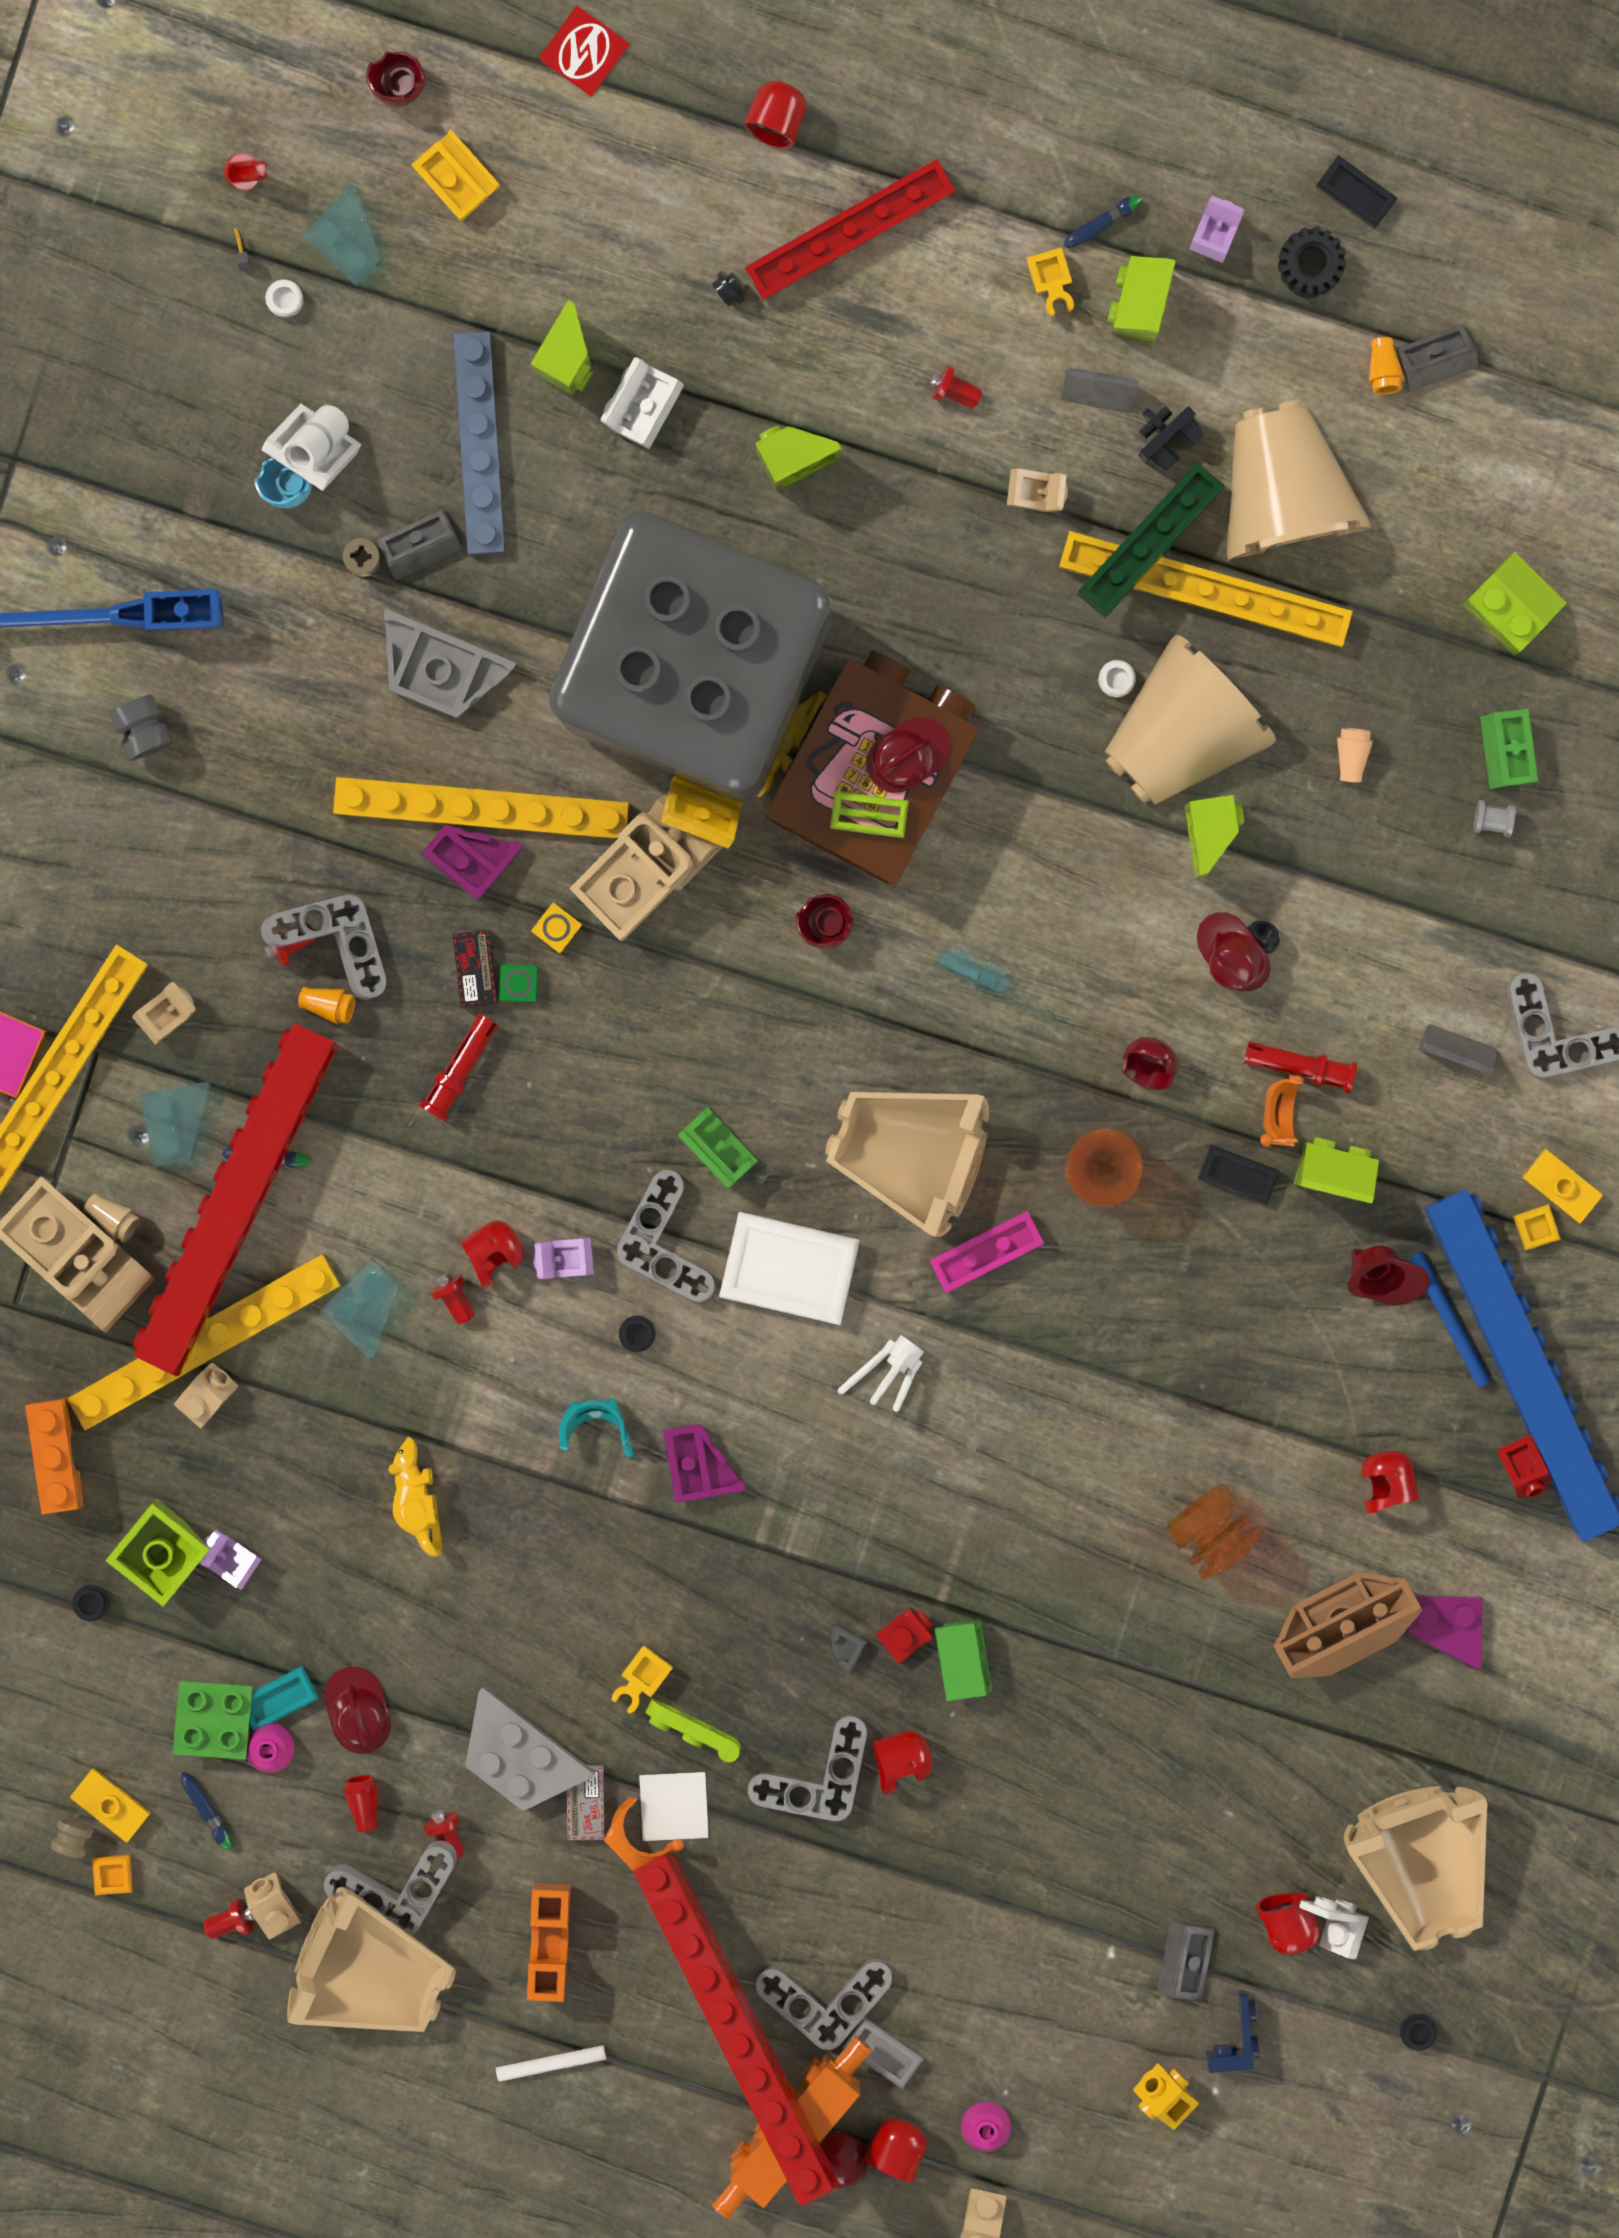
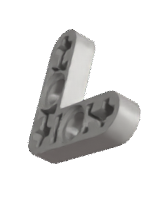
M343 895L282 911L268 917L263 922L261 935L269 946L275 948L289 946L334 933L352 993L359 999L370 1000L381 995L385 990L386 976L369 918L362 900L357 896ZM344 903L347 908H353L355 914L350 916V922L347 916L332 920L330 914L343 909ZM308 911L317 912L321 916L322 927L319 931H312L306 926L305 915ZM276 921H278L280 926L295 922L297 929L284 933L282 935L283 940L279 934L273 935L272 928L277 925ZM357 937L365 942L366 953L363 957H356L351 954L349 942L352 938ZM370 960L371 965L364 969L363 967L358 970L355 969L354 965ZM365 973L368 978H374L375 985L371 987V992L368 987H362L360 983L361 980L365 979Z
M1522 973L1510 981L1508 996L1525 1066L1533 1076L1550 1077L1619 1060V1047L1618 1054L1614 1055L1612 1049L1598 1051L1602 1058L1596 1060V1048L1591 1041L1592 1037H1597L1596 1044L1608 1042L1612 1033H1614L1616 1039H1619V1028H1607L1556 1041L1540 979L1533 974ZM1525 979L1527 984H1533L1535 987V991L1529 995L1531 1004L1539 1001L1540 1009H1529L1520 1014L1519 1006L1527 1005L1525 997L1516 994V988H1519L1521 980ZM1530 1015H1537L1544 1022V1029L1537 1036L1529 1035L1524 1029L1525 1019ZM1575 1042H1581L1587 1046L1588 1057L1582 1063H1575L1568 1056L1569 1047ZM1561 1045V1058L1566 1065L1565 1068L1560 1069V1061L1547 1064V1071L1542 1072V1068L1539 1066L1534 1067L1533 1060L1538 1058L1539 1051L1542 1050L1544 1056L1558 1054L1555 1046Z
M662 1170L652 1179L617 1247V1256L625 1266L695 1302L705 1301L713 1294L715 1289V1280L712 1274L656 1244L684 1191V1181L680 1174L673 1170ZM669 1176H673L675 1178L674 1185L678 1187L676 1193L669 1192L664 1202L671 1205L668 1211H666L660 1204L649 1202L648 1198L650 1194L658 1198L662 1187L657 1185L660 1178L666 1180ZM646 1208H654L661 1215V1223L655 1229H647L640 1222V1215ZM635 1241L641 1243L640 1250L647 1255H650L651 1248L658 1251V1254L651 1260L649 1271L641 1268L646 1262L639 1257H635L632 1261L626 1259L628 1252L623 1249L625 1244L632 1245ZM665 1257L671 1258L677 1266L675 1275L668 1279L658 1276L655 1269L658 1260ZM683 1265L691 1268L686 1274L693 1279H697L700 1275L706 1277L704 1284L709 1287L706 1293L700 1291L698 1295L692 1294V1286L685 1281H682L681 1288L674 1285L681 1276Z
M849 1714L842 1716L836 1722L823 1783L771 1772H759L750 1779L748 1784L750 1800L754 1804L765 1808L830 1821L845 1819L853 1807L867 1738L865 1722L859 1716ZM849 1722L856 1723V1730L861 1731L860 1736L853 1737L851 1749H859L857 1755L847 1750L835 1751L837 1744L844 1748L846 1737L844 1733L840 1732L841 1727L847 1728ZM848 1758L853 1762L854 1771L849 1777L840 1778L833 1772V1764L837 1759ZM762 1780H768L769 1787L780 1790V1782L788 1783L784 1791V1803L776 1802L779 1794L768 1793L766 1799L759 1798V1791L754 1790V1785H761ZM830 1780L839 1785H851L850 1791L845 1788L842 1789L841 1801L847 1803L846 1808H839L838 1813H832L831 1806L825 1804L826 1800H832L835 1794L836 1786L828 1787ZM803 1786L809 1790L811 1799L807 1805L796 1806L790 1801L789 1794L793 1788Z
M435 1841L430 1843L401 1894L346 1864L337 1865L329 1871L324 1881V1890L327 1896L337 1897L338 1895L335 1894L337 1890L336 1885L337 1880L341 1876L347 1879V1886L344 1887L355 1892L358 1885H361L363 1888L358 1896L363 1900L364 1896L368 1893H376L381 1896L383 1906L377 1910L382 1914L387 1912L391 1903L395 1904L388 1918L413 1936L419 1930L455 1866L457 1854L454 1847L448 1842ZM442 1853L445 1855L444 1862L440 1864L434 1875L432 1872H429V1869L434 1862V1856ZM417 1881L427 1882L432 1888V1894L428 1897L418 1896L413 1890V1884ZM405 1912L412 1915L407 1925L400 1923L401 1916Z
M875 1958L868 1960L859 1968L827 2007L784 1970L775 1966L766 1967L759 1972L756 1979V1990L766 2003L816 2046L824 2050H831L838 2047L888 1990L892 1983V1972L890 1966L885 1961ZM881 1968L884 1970L882 1973L884 1982L880 1984L876 1981L870 1986L868 1993L873 1994L871 1999H868L864 1991L854 1985L856 1982H860L861 1986L864 1987L869 1980L867 1971L869 1969L877 1971ZM766 1976L770 1979H773L775 1976L780 1977L779 1987L786 1993L790 1986L795 1989V1991L787 1996L783 2005L777 2002L782 1999L780 1993L774 1989L770 1990L769 1993L764 1990L766 1982L763 1979ZM854 1994L860 1997L863 2004L859 2012L848 2014L842 2009L841 2001L847 1995ZM797 1998L807 2000L811 2006V2011L803 2018L793 2016L789 2009L791 2002ZM835 2009L841 2019L850 2023L845 2027L842 2021H840L834 2029L837 2037L834 2040L830 2037L822 2040L820 2038L821 2029L819 2026L823 2024L828 2027L833 2023L835 2015L830 2013Z

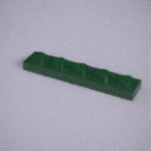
M1197 462L1079 589L1077 595L1106 618L1220 495L1225 485Z

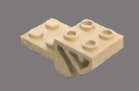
M668 792L657 799L648 814L642 812L637 815L618 834L619 838L569 888L620 941H624L674 889L681 890L723 848L720 845L661 822Z
M42 1176L0 1221V1239L105 1333L155 1280L148 1271Z

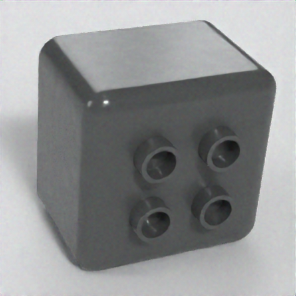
M649 512L633 513L621 522L552 685L549 695L550 707L565 728L575 735L671 775L682 777L730 799L738 801L753 799L763 790L831 628L832 614L828 595L825 589L814 580Z

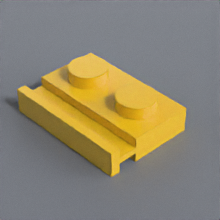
M452 130L447 132L446 136L440 141L438 140L411 164L412 168L460 222L487 200L495 190L497 191L500 188V184Z
M674 775L670 782L671 787L667 794L661 822L729 849L735 838L740 817L739 812L743 801L730 799Z

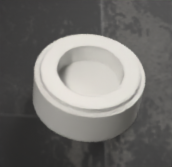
M278 280L267 289L265 296L266 304L277 317L290 318L301 310L303 294L294 282Z
M1113 660L1105 664L1098 677L1101 690L1106 695L1114 698L1127 695L1133 689L1136 681L1133 668L1121 660Z

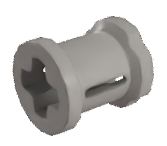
M1478 800L1474 815L1473 832L1480 833L1481 830L1503 833L1504 837L1510 838L1515 823L1516 806L1509 804L1508 807L1485 805L1484 800Z

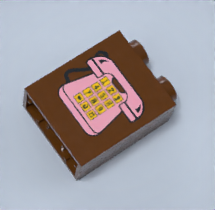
M871 650L864 665L848 658L766 811L765 819L895 888L980 728L968 722L975 708L972 702L939 685H936L929 700L902 687L910 673L908 668L877 651ZM928 717L938 721L946 729L950 738V754L946 763L936 773L902 793H889L878 788L871 781L866 769V757L871 746L879 738L912 718ZM835 791L909 801L904 838L830 829ZM841 800L840 807L900 815V808ZM839 815V822L898 829L897 822Z

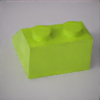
M1130 256L1128 266L1120 265L1115 286L1121 287L1122 291L1119 302L1112 300L1107 322L1113 323L1111 334L1154 344L1159 333L1176 260Z
M568 300L532 360L531 367L536 376L572 397L577 389L583 391L586 388L593 372L590 371L591 362L575 304Z
M778 425L769 428L759 435L760 440L755 443L756 453L776 492L842 458V448L838 442L789 426L782 430Z
M1514 552L1462 605L1515 656L1539 634L1567 602Z
M1234 795L1189 801L1185 805L1195 878L1204 877L1210 872L1238 834V827L1244 824L1241 802L1235 803Z
M1314 1137L1313 1144L1304 1142L1293 1185L1361 1202L1373 1203L1379 1160L1370 1158L1371 1150L1350 1146L1349 1152L1334 1149L1336 1142Z
M156 1498L105 1561L163 1607L208 1553L210 1548L181 1517Z

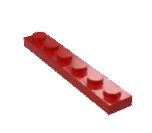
M935 159L747 265L745 270L762 301H765L955 193V189L938 159Z

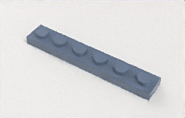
M489 331L453 334L468 555L505 553L491 333Z

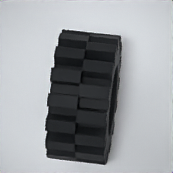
M1313 227V229L1302 228L1298 233L1294 232L1284 243L1278 257V271L1281 272L1280 278L1282 282L1288 284L1287 288L1291 292L1295 290L1302 297L1305 295H1310V298L1317 297L1319 294L1324 295L1328 293L1330 289L1338 284L1346 267L1344 257L1346 252L1344 247L1341 248L1339 238L1331 236V231L1327 229L1325 232L1321 231L1320 227ZM1306 249H1317L1325 256L1326 267L1319 275L1309 276L1300 270L1298 256Z

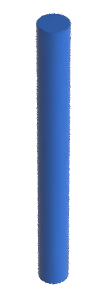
M1422 1251L1415 1253L1409 1259L1412 1264L1424 1268L1428 1273L1430 1284L1426 1291L1477 1387L1487 1384L1491 1380Z

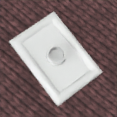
M738 1212L719 1297L841 1326L860 1239Z

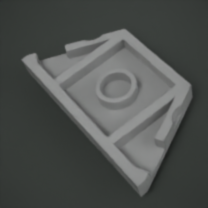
M385 609L389 690L459 719L516 669L517 663Z
M484 1686L480 1689L465 1767L516 1807L525 1811L594 1776L596 1772Z

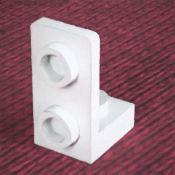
M1316 1896L1315 1902L1301 1900L1300 1908L1327 1919L1319 1946L1346 1958L1356 1959L1369 1917L1356 1912L1357 1905L1344 1900L1336 1899L1334 1902Z

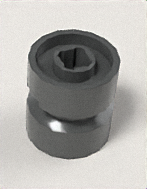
M153 695L137 698L109 712L116 732L123 733L125 736L121 743L129 761L154 754L173 743L166 725L157 720L161 713Z

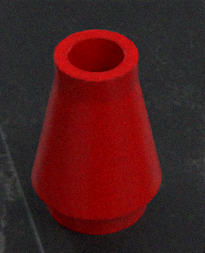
M364 1774L346 1779V1788L342 1791L354 1819L356 1831L367 1832L378 1828L379 1784L375 1783L374 1776Z

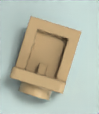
M1019 468L1011 469L1007 506L1040 512L1061 511L1068 495L1067 475L1063 473L1047 474Z
M171 982L165 987L163 992L136 1011L132 1018L156 1045L188 1021L196 1008L193 1005V999L184 988L178 987L174 982Z
M210 1363L192 1381L174 1405L201 1429L236 1391L238 1385L225 1371L221 1370L214 1363Z
M276 1873L259 1878L244 1889L248 1910L269 1940L301 1923L300 1915L282 1890L280 1878Z
M971 2188L960 2238H1000L1007 2196Z

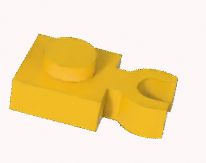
M1062 247L1027 257L1026 262L1036 295L1047 292L1048 298L1045 309L1050 318L1055 317L1053 303L1057 300H1062L1066 303L1068 312L1073 311L1074 301L1070 294L1063 290V287L1072 285V279Z
M643 1645L622 1673V1676L629 1683L618 1687L614 1691L611 1700L616 1702L620 1695H630L632 1704L628 1707L627 1712L629 1714L633 1713L640 1702L639 1694L643 1691L651 1697L673 1666Z

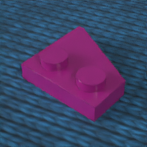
M444 825L422 851L421 855L476 901H479L523 849V845L516 841L508 842L491 838V835L478 832L470 833L461 828Z
M700 1424L662 1430L675 1503L745 1491L744 1483L734 1473L725 1457L715 1447Z
M1414 1595L1422 1612L1407 1628V1632L1476 1669H1481L1483 1598L1481 1596Z

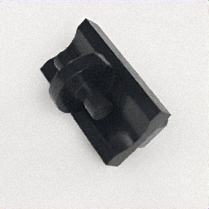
M1166 406L1158 414H1155L1150 409H1146L1142 415L1148 423L1139 430V433L1145 439L1154 431L1158 435L1140 451L1138 456L1145 464L1150 460L1154 466L1165 473L1179 460L1177 454L1167 445L1170 440L1177 436L1191 449L1205 435L1199 424L1194 420L1196 413L1188 406L1166 426L1164 422L1173 415Z

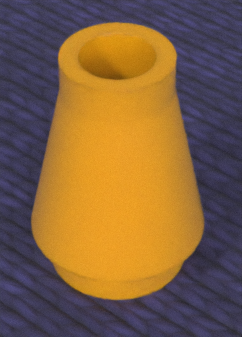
M1381 337L1372 340L1368 384L1372 386L1373 393L1386 395L1401 391L1402 382L1405 380L1394 349L1393 339Z
M303 987L299 995L298 1007L339 1025L341 1022H350L355 1008V996L348 994L346 989H313Z

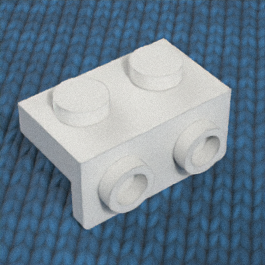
M635 357L631 365L623 372L621 383L615 394L606 403L601 422L613 432L650 449L684 384L678 379L650 367L642 359Z

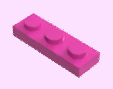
M1025 1211L929 1261L945 1293H948L1043 1245L1044 1242L1029 1212Z

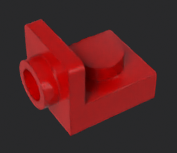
M1531 1435L1497 1449V1454L1518 1499L1525 1496L1527 1498L1536 1497L1542 1494L1547 1489V1486L1551 1485L1549 1472Z
M909 1606L877 1632L876 1637L899 1664L925 1642L928 1643L933 1639V1634L929 1630L934 1625L921 1609L915 1613Z

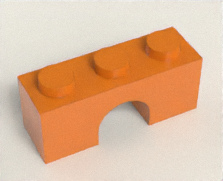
M68 1397L25 1405L41 1515L76 1510L85 1506L80 1472L76 1470L72 1457L71 1435L73 1434V1426Z
M534 1883L532 1888L531 1951L528 1963L527 2000L564 2002L567 1985L571 1884Z

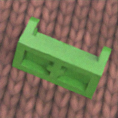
M1529 709L1495 712L1481 716L1490 790L1538 782Z
M708 1107L678 1134L684 1143L727 1188H730L758 1161Z
M981 1618L947 1623L941 1627H936L935 1634L946 1700L952 1701L988 1695L992 1691Z

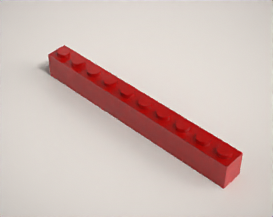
M296 1023L293 1024L291 1030L287 1028L283 1032L278 1043V1048L281 1049L275 1063L271 1061L263 1073L261 1080L265 1083L259 1096L254 1095L247 1106L245 1112L249 1116L243 1129L238 1128L231 1139L229 1147L233 1149L228 1161H222L215 1172L213 1181L217 1182L211 1196L206 1194L199 1205L197 1214L201 1215L195 1229L190 1227L183 1238L181 1247L185 1250L179 1262L173 1261L167 1271L165 1280L169 1283L163 1295L157 1294L151 1304L149 1314L153 1316L147 1328L142 1327L133 1342V1347L136 1348L134 1357L171 1375L180 1376L339 1047L334 1041Z
M663 1854L635 1869L633 1873L799 2206L810 2205L842 2188L676 1856Z

